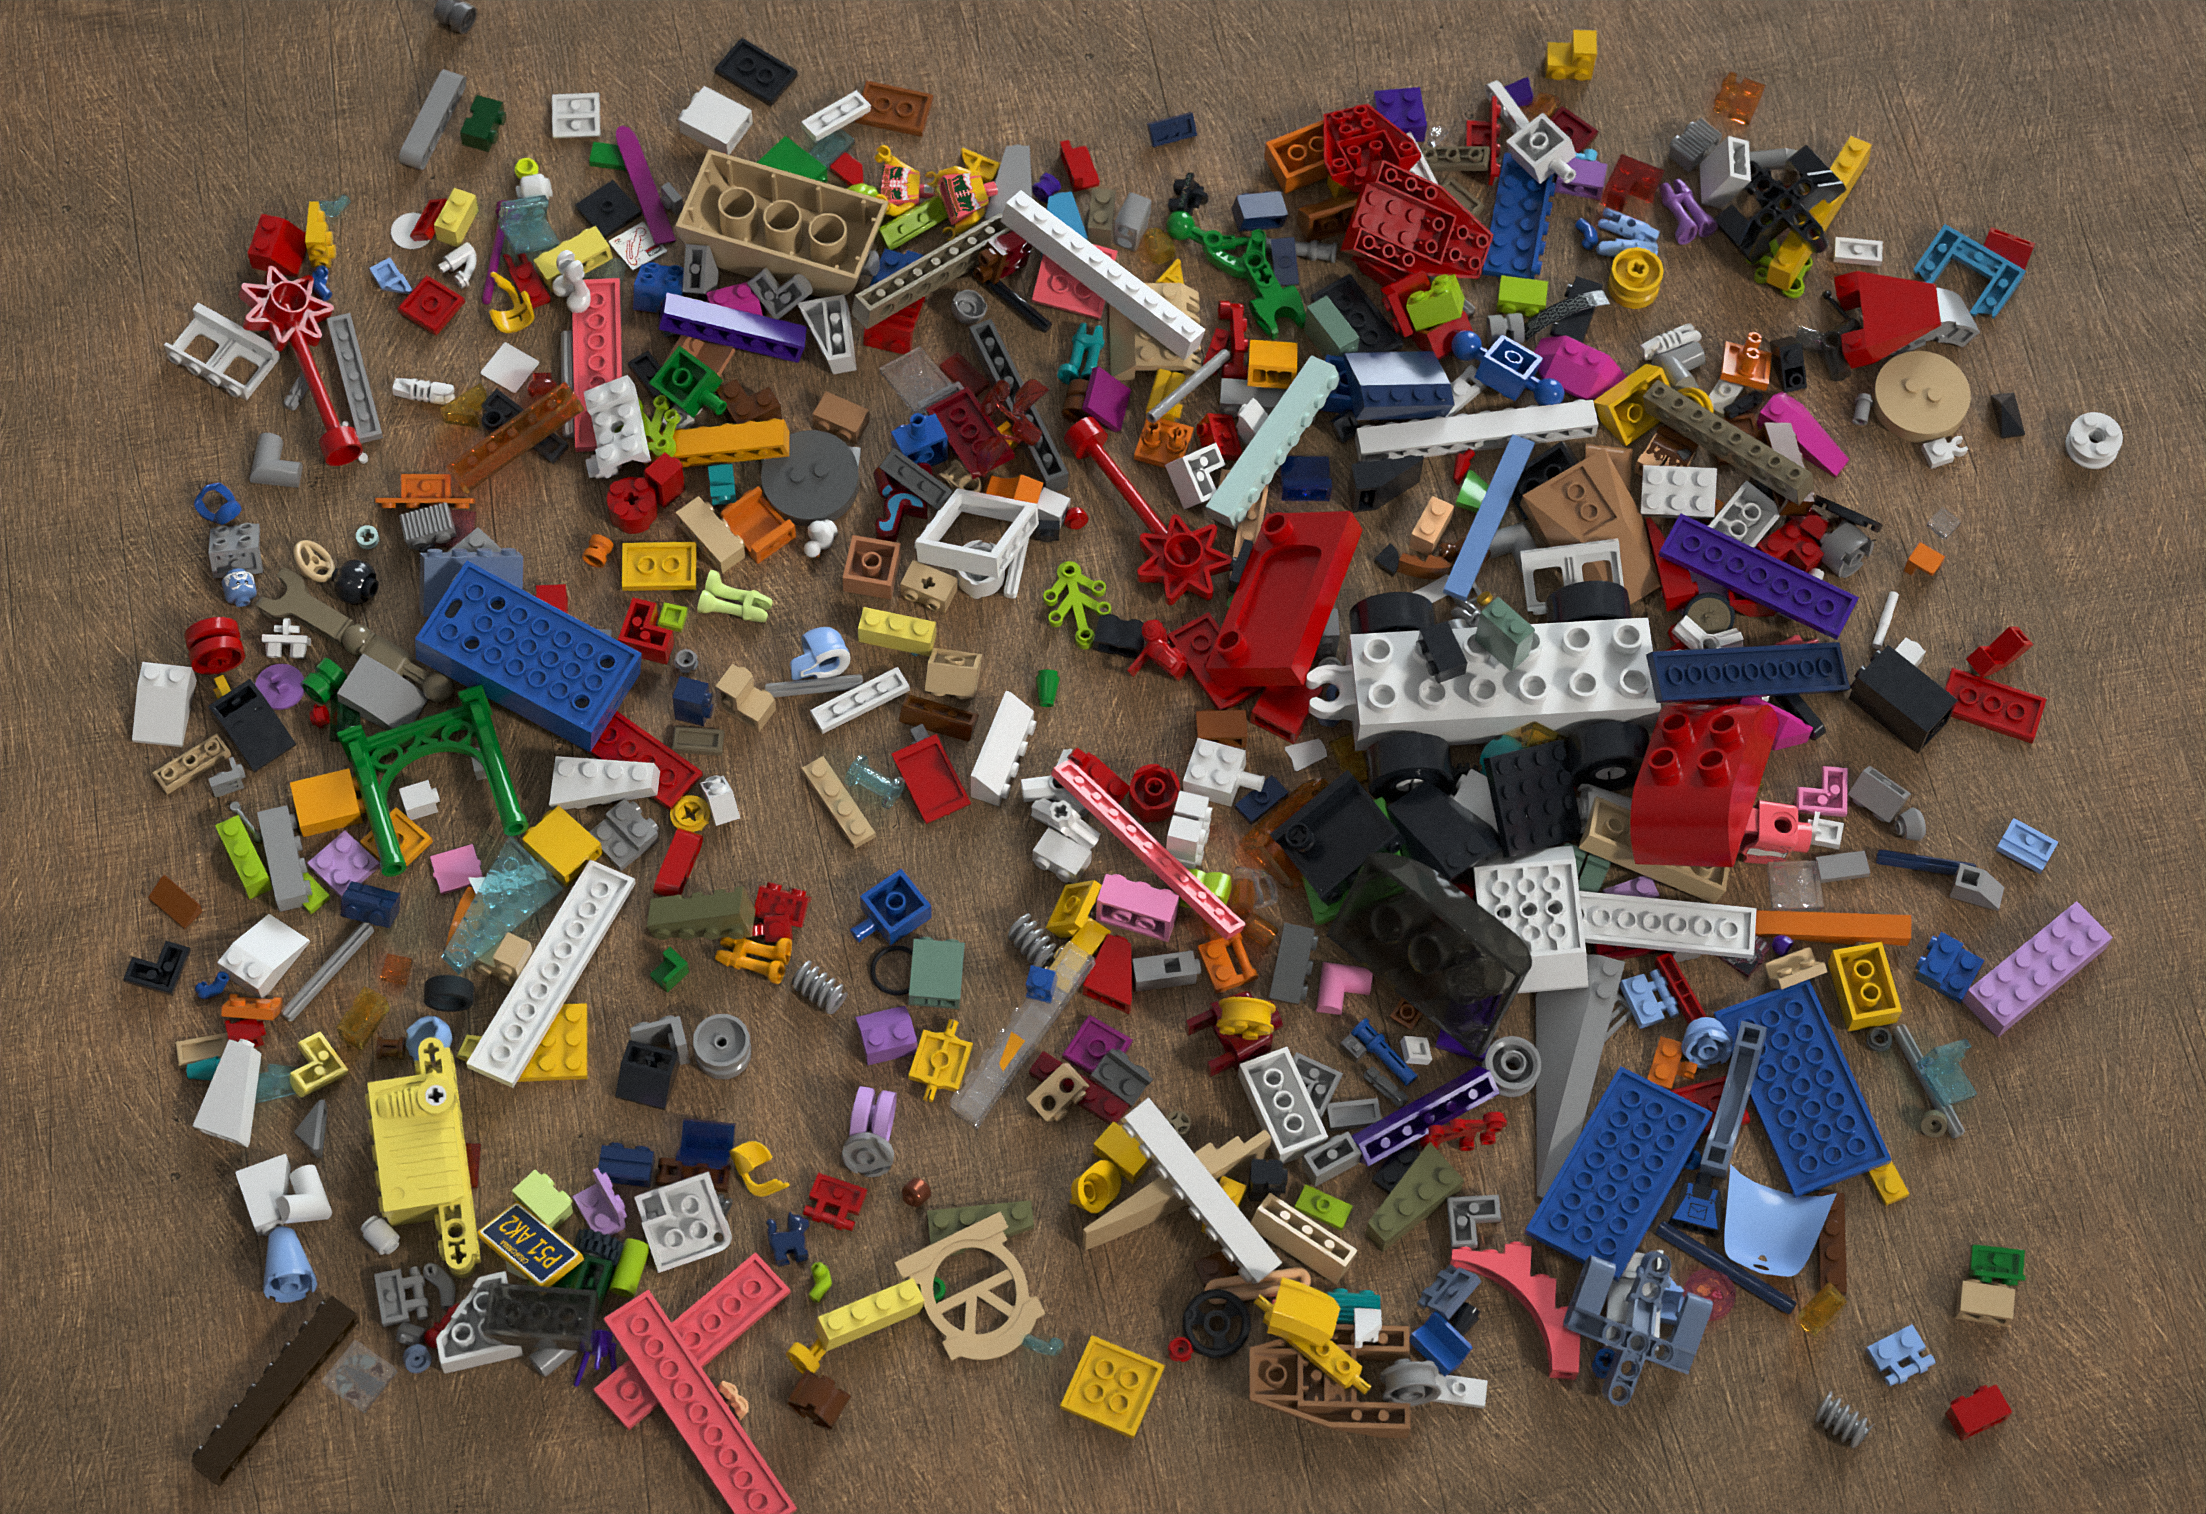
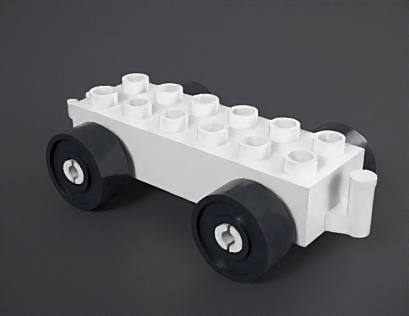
M1598 580L1570 584L1556 590L1547 598L1545 602L1547 623L1530 624L1535 628L1529 656L1512 672L1475 641L1477 627L1452 629L1468 662L1466 673L1437 684L1435 677L1430 676L1427 671L1425 656L1420 655L1416 647L1419 631L1435 625L1431 601L1420 594L1411 592H1387L1373 595L1356 603L1349 612L1351 635L1345 661L1346 666L1324 665L1316 667L1307 674L1306 686L1309 689H1315L1322 684L1330 683L1335 685L1340 692L1338 698L1330 702L1317 697L1312 698L1309 703V712L1320 719H1346L1352 721L1355 751L1366 750L1365 763L1369 793L1375 799L1382 797L1387 803H1394L1425 781H1429L1446 793L1454 784L1449 745L1489 743L1493 739L1497 741L1503 738L1502 735H1510L1518 741L1565 739L1568 772L1572 777L1573 786L1577 789L1581 784H1590L1608 791L1635 786L1650 742L1649 734L1653 733L1661 709V703H1656L1646 654L1653 652L1648 618H1632L1628 591L1620 584Z

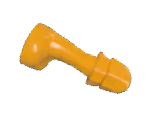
M746 937L742 939L721 938L720 944L725 948L733 950V952L717 950L715 954L716 961L727 967L732 966L738 970L744 968L765 975L768 981L773 984L781 983L786 971L785 965L789 964L791 957V939L780 938L776 946H769L747 940ZM747 953L753 954L773 961L764 962L746 957Z

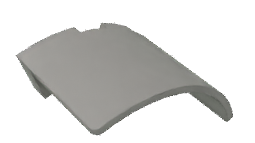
M1937 288L1942 325L1890 355L1895 357L1899 354L1910 352L1926 345V341L1937 340L1938 343H1952L1963 348L1980 331L1961 296L1955 292Z

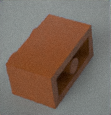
M1229 708L1221 711L1213 709L1196 711V742L1198 738L1234 748L1246 747L1248 738L1246 710Z

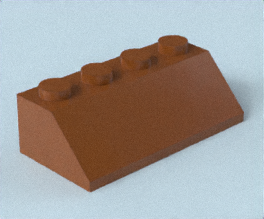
M1351 191L1344 196L1327 198L1323 202L1313 205L1307 204L1299 208L1297 224L1305 242L1311 243L1314 240L1319 241L1346 233L1360 191Z

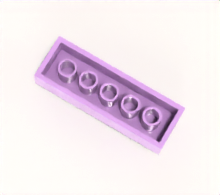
M2076 901L1969 988L1962 1002L1998 1038L2101 954L2113 937Z

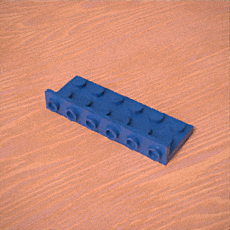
M1504 152L1490 232L1494 235L1484 262L1482 275L1499 278L1502 275L1533 280L1535 275H1540L1542 261H1538V257L1544 254L1546 244L1545 241L1541 240L1542 235L1547 236L1549 222L1545 221V217L1550 216L1553 202H1548L1549 196L1554 197L1556 183L1552 182V177H1557L1558 174L1553 173L1539 184L1511 157L1510 153Z

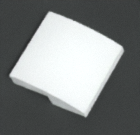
M599 93L552 95L553 138L600 137Z

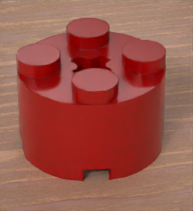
M627 477L610 485L607 494V505L611 523L627 534H638L649 529L650 525L657 518L658 509L655 491L648 480L643 477Z
M1148 764L1135 772L1130 782L1129 804L1132 811L1141 821L1146 823L1159 822L1169 818L1174 813L1180 791L1177 775L1169 768L1160 767L1159 764Z

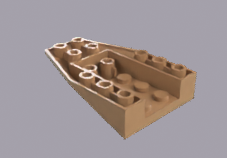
M1605 448L1522 495L1520 506L1547 547L1618 538L1623 582L1629 594L1630 606L1661 588L1642 515ZM1610 561L1586 562L1582 565L1583 582L1597 580L1613 582Z

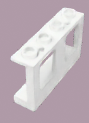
M197 303L192 309L195 318L173 345L167 342L164 344L167 358L176 365L181 364L187 367L192 374L205 377L212 385L225 388L230 395L236 398L241 397L247 401L280 359L279 352L274 349L273 343L251 331L244 330L242 326ZM197 335H203L219 344V348L206 364L184 352ZM238 356L259 367L245 386L223 374Z
M1618 538L1520 551L1528 612L1533 611V615L1546 614L1545 602H1538L1536 600L1533 579L1535 569L1561 567L1565 587L1570 584L1583 582L1582 565L1584 563L1608 560L1611 562L1613 582L1624 587Z

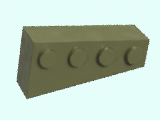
M743 886L735 887L734 892L726 893L725 889H718L714 891V895L707 896L702 892L692 893L690 898H684L681 895L653 898L650 901L647 927L653 938L667 940L669 938L691 940L697 937H705L711 940L718 939V937L742 939L743 937H752L755 908Z
M1429 1142L1369 1220L1365 1233L1384 1252L1445 1204L1447 1197H1454L1459 1193L1464 1179L1433 1144Z

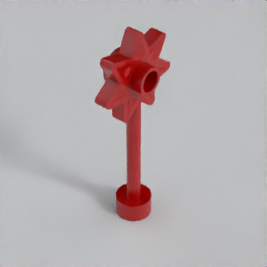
M269 266L264 277V285L243 283L240 288L238 297L252 309L246 315L242 327L247 331H268L276 351H282L290 341L327 431L319 439V446L325 461L330 466L349 464L361 456L363 452L362 445L353 427L340 425L308 347V344L313 347L318 346L322 333L317 323L330 318L334 307L330 303L311 296L314 278L311 275H306L294 281H288L276 267Z
M1086 417L1075 423L1064 436L1066 445L1078 459L1092 457L1152 533H1142L1140 535L1139 546L1148 555L1149 559L1138 568L1137 580L1142 583H1163L1165 602L1169 606L1175 604L1187 590L1205 600H1211L1214 590L1211 576L1229 571L1232 561L1229 555L1212 548L1217 537V526L1210 524L1191 532L1178 514H1174L1171 516L1167 529L1102 447L1108 438V434L1094 417Z

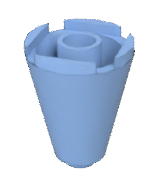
M280 1226L269 1234L263 1290L268 1299L269 1296L275 1297L276 1302L284 1303L302 1300L306 1298L305 1293L311 1289L312 1293L316 1290L317 1279L295 1231L286 1226Z

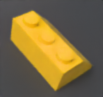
M1645 364L1593 401L1602 424L1624 446H1627L1660 422L1645 412L1643 395L1657 380L1670 387L1662 367Z

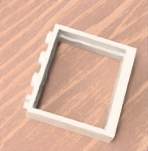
M957 488L952 496L947 499L941 510H938L931 523L927 524L921 536L916 539L914 548L917 550L918 562L999 578L1039 525L1037 504ZM961 512L1013 522L991 552L939 542Z

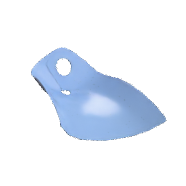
M1730 1164L1724 1231V1247L1727 1256L1731 1260L1758 1273L1777 1276H1794L1798 1274L1806 1264L1837 1193L1826 1196H1800L1794 1198L1793 1194L1771 1189L1753 1182L1740 1174ZM1764 1255L1767 1261H1761L1758 1257ZM1753 1265H1762L1767 1267L1769 1270H1761L1754 1267Z

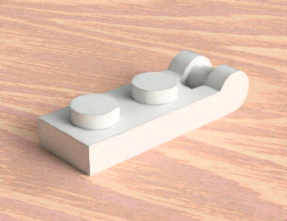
M1470 365L1461 376L1451 383L1455 406L1446 417L1455 415L1487 387L1481 381L1474 378L1478 369L1473 365ZM1470 380L1475 383L1472 387L1468 384Z

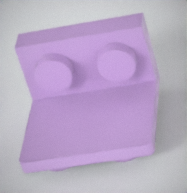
M596 1168L593 1170L596 1184L574 1195L573 1200L590 1229L595 1232L600 1231L604 1235H613L626 1228L624 1218L627 1217L624 1211L625 1206L618 1194L615 1196L611 1188L613 1185L606 1173L601 1174L599 1169Z

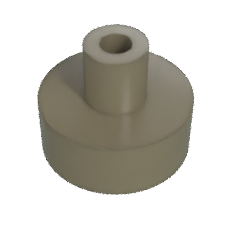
M1938 1110L1927 1111L1921 1118L1922 1132L1929 1137L1942 1136L1947 1130L1946 1116Z

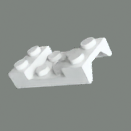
M626 375L584 391L586 407L592 418L597 443L595 452L598 467L606 479L611 477L615 466L628 461L651 462L636 387L630 377ZM624 425L620 432L614 433L618 426Z
M1656 1250V1252L1663 1254V1250ZM1644 1253L1634 1254L1619 1282L1612 1280L1607 1294L1606 1318L1624 1325L1626 1324L1628 1302L1625 1299L1627 1294L1630 1293L1636 1277L1637 1266H1640L1645 1255ZM1659 1257L1652 1261L1653 1271L1661 1267V1259ZM1650 1282L1646 1283L1642 1288L1644 1296L1649 1295L1652 1291V1284ZM1661 1310L1656 1313L1654 1336L1658 1338ZM1614 1326L1609 1327L1606 1331V1338L1608 1340L1616 1335V1328ZM1637 1335L1631 1339L1630 1345L1632 1349L1639 1346L1640 1337ZM1607 1344L1603 1345V1348H1609L1614 1351L1617 1349ZM1659 1346L1655 1349V1356L1658 1354Z

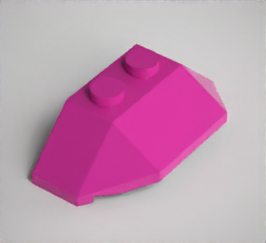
M1568 336L1541 338L1534 351L1535 354L1543 358L1537 370L1542 380L1545 378L1556 379L1562 384L1565 392L1585 401L1596 400L1627 377L1609 355Z
M1758 697L1733 699L1739 704L1769 705L1773 708L1777 715L1779 726L1771 748L1775 751L1803 744L1809 740L1813 727L1808 724L1805 725L1802 720L1791 713Z

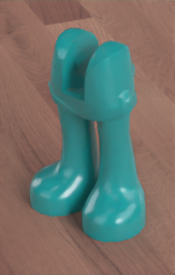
M1086 323L1079 325L1076 334L1072 337L1073 349L1070 361L1058 368L1057 377L1063 383L1069 385L1072 380L1079 379L1084 351H1088V356L1080 379L1090 380L1092 369L1097 367L1099 354L1105 343L1103 327L1101 325H1096L1093 335L1087 334Z

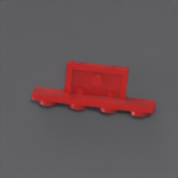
M1492 96L1489 122L1467 120L1465 130V147L1489 146L1491 150L1488 165V185L1493 186L1494 179L1499 178L1500 164L1496 163V158H1499L1500 144H1496V138L1500 137L1501 126L1497 124V119L1500 118L1501 105H1497V96Z

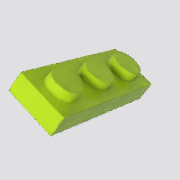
M935 195L880 227L878 233L885 248L893 250L948 218V215L939 196Z

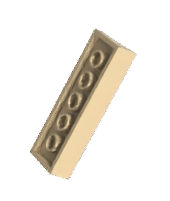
M1595 797L1579 849L1713 904L1726 892L1730 867L1635 864L1630 833L1631 810L1600 797Z

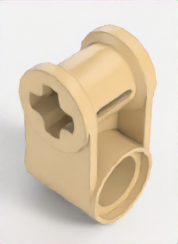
M956 459L951 462V466L944 473L937 475V480L950 488L952 494L957 488L964 490L971 488L974 489V492L981 493L980 479L977 477L972 480L961 462Z

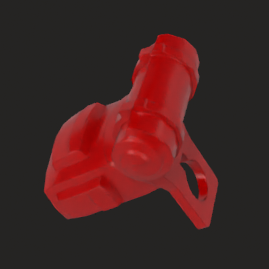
M1157 619L1148 620L1143 624L1142 636L1148 644L1127 671L1134 677L1150 659L1179 682L1188 670L1187 657L1177 647H1170L1167 643V630L1163 628V624Z

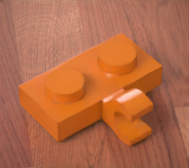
M1661 1036L1647 1080L1667 1090H1671L1676 1075L1694 1080L1698 1065L1693 1062H1680L1683 1054L1682 1042Z

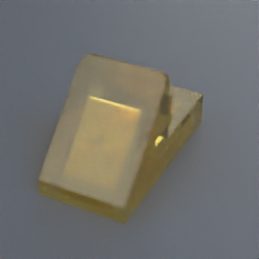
M479 383L441 407V415L445 424L479 427L477 416L473 411L482 408V403L487 399L486 389Z

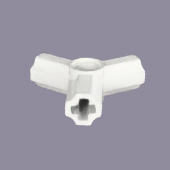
M1687 615L1671 631L1691 650L1704 649L1703 644L1709 649L1744 647L1743 636L1737 628L1713 635L1707 634Z
M1072 749L1063 750L1057 766L1069 760L1067 756L1071 753ZM1052 775L1021 779L1024 802L1041 800L1042 798L1053 799L1058 802L1064 800L1081 816L1080 819L1089 812L1065 788H1056L1054 785L1060 783Z
M1044 798L1033 803L1031 816L1035 820L1048 825L1053 830L1088 850L1098 842L1100 833L1081 820V816L1071 808L1069 803L1064 800L1061 802H1050Z

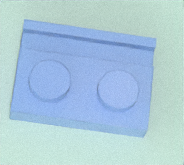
M2013 818L1996 851L2041 874L2058 841Z

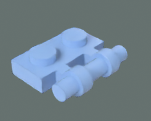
M1659 969L1650 972L1652 982H1648L1645 975L1641 974L1621 980L1619 984L1639 1029L1661 1023L1665 1019L1662 1013L1664 1011H1668L1670 1018L1680 1015L1676 1007L1678 1005L1676 998L1671 996L1667 987V979L1662 977ZM1653 992H1659L1662 999L1661 1002H1657Z
M1913 1325L1866 1348L1867 1354L1879 1373L1886 1369H1889L1891 1372L1890 1375L1885 1377V1382L1889 1387L1896 1383L1902 1384L1907 1381L1908 1377L1916 1373L1921 1374L1927 1371L1929 1366L1935 1364L1931 1354L1924 1358L1918 1354L1926 1346ZM1909 1358L1912 1364L1904 1368L1899 1366V1362Z

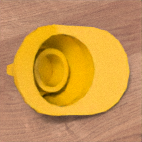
M1100 1160L1094 1163L1073 1181L1071 1185L1072 1198L1069 1200L1070 1204H1076L1081 1209H1085L1090 1213L1102 1211L1115 1199L1120 1191L1121 1175L1118 1168L1108 1160Z

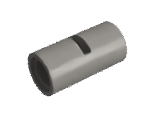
M570 1323L552 1338L553 1342L551 1344L546 1342L528 1357L544 1378L587 1345L586 1340L573 1324Z

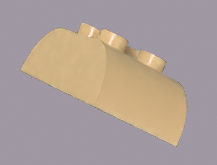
M708 149L676 223V230L685 245L710 246L716 266L721 269L753 278L763 269L767 268L780 286L796 274H801L807 278L812 286L813 292L810 295L832 297L846 295L855 288L886 213L889 201Z

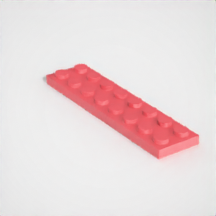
M620 278L583 280L590 290V305L581 313L572 312L576 452H588L597 449L592 418L587 411L584 391L622 377Z
M755 1252L672 1322V1325L703 1368L791 1292L785 1283ZM630 1359L593 1389L594 1393L628 1431L660 1405Z

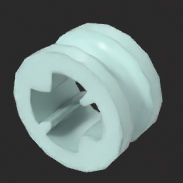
M365 525L357 530L356 539L361 548L372 549L378 544V532L373 526ZM366 533H370L373 538H369V542H365L362 537H366Z

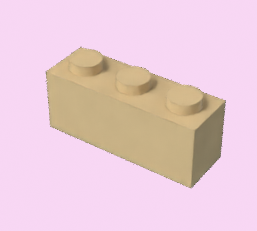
M698 496L675 512L677 525L693 542H696L697 547L722 574L745 558L744 541L739 535L734 536L730 531L728 523L723 518L719 519L715 515V510L709 502H704Z

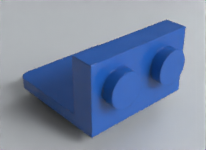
M654 262L642 264L634 283L633 310L656 312L655 306L660 305V301L665 299L666 293L683 296L684 268L679 265L663 266Z

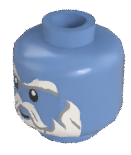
M245 569L230 570L222 579L225 600L235 604L237 607L249 605L250 601L257 595L253 575L246 572Z

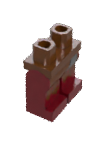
M1013 230L1007 235H999L996 237V240L991 238L987 240L985 249L979 253L980 265L974 269L973 275L981 283L990 280L993 284H996L1000 279L1027 265L1033 245Z

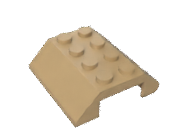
M1144 283L1199 325L1200 317L1195 315V313L1200 311L1199 293L1182 283ZM1109 304L1111 376L1117 380H1135V370H1158L1160 368L1164 370H1183V374L1186 376L1185 380H1187L1201 368V358L1196 356V354L1201 352L1200 346L1186 360H1183Z

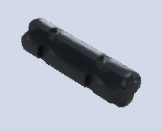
M1754 390L1725 406L1723 409L1724 417L1731 420L1762 403L1763 394Z

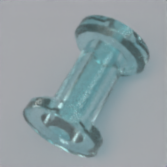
M860 754L848 769L844 784L851 787L859 783L882 797V807L889 809L899 798L905 785V779L900 776L893 780L887 778L869 767L868 757Z

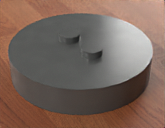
M805 430L790 434L789 457L765 459L761 471L762 487L766 500L785 521L790 519L793 524L808 527L812 522L823 521L824 519L831 520L832 522L837 520L850 509L859 491L860 477L853 452L841 439L823 431Z

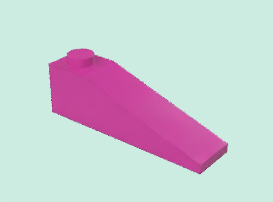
M1783 391L1774 395L1760 411L1757 420L1759 429L1762 428L1764 423H1791L1793 431L1797 435L1798 448L1803 458L1834 478L1837 477L1848 463V457L1804 405Z

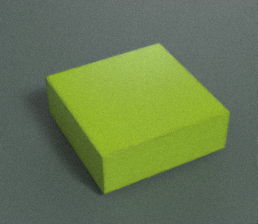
M664 602L657 623L658 627L682 633L688 614V607Z

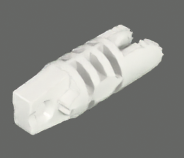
M1688 323L1640 346L1641 355L1646 361L1651 360L1666 352L1695 341L1698 342L1702 336L1697 330H1694L1692 324Z
M396 378L394 381L393 395L410 400L430 401V403L453 405L455 403L453 385L439 382L431 383V381L424 380L418 381V379Z

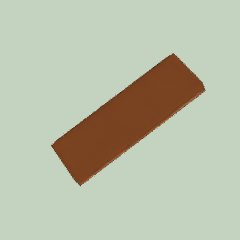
M166 875L160 878L148 896L149 900L184 930L203 912L200 904Z

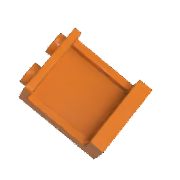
M759 486L753 490L746 491L738 501L726 505L720 513L721 518L728 523L730 531L734 536L739 535L745 543L744 550L757 564L796 538L795 525L790 519L785 521L763 497L762 489Z

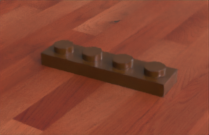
M1818 1192L1817 1196H1826L1836 1192ZM1844 1193L1836 1194L1818 1237L1819 1294L1846 1295Z

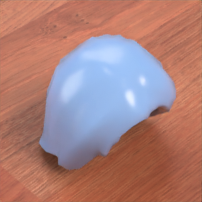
M428 1015L419 1018L406 1030L408 1034L406 1037V1047L414 1061L419 1060L418 1047L424 1039L429 1037L437 1038L443 1043L444 1048L450 1047L453 1040L450 1027L436 1016ZM435 1054L432 1055V1062L435 1061Z

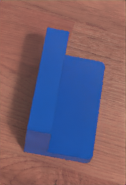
M1437 1311L1433 1312L1425 1324L1414 1331L1409 1337V1342L1428 1361H1433L1438 1371L1444 1377L1458 1368L1473 1348Z

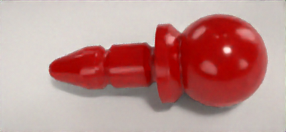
M459 1303L454 1304L447 1310V1314L443 1316L440 1323L435 1321L434 1327L427 1330L424 1339L429 1347L438 1348L436 1338L451 1321L452 1315L460 1305Z

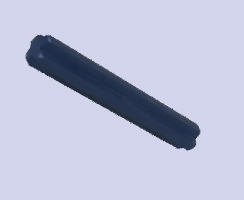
M1881 849L1878 850L1876 855L1877 864L1955 875L1960 863L1976 867L1974 863Z

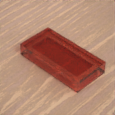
M958 351L940 364V370L953 383L959 381L964 388L969 387L975 397L989 387V382Z

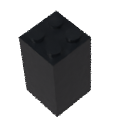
M1887 645L1883 651L1878 649L1870 659L1871 663L1867 667L1863 665L1854 676L1856 679L1850 686L1852 691L1849 699L1918 754L1949 722L1958 699L1891 646Z

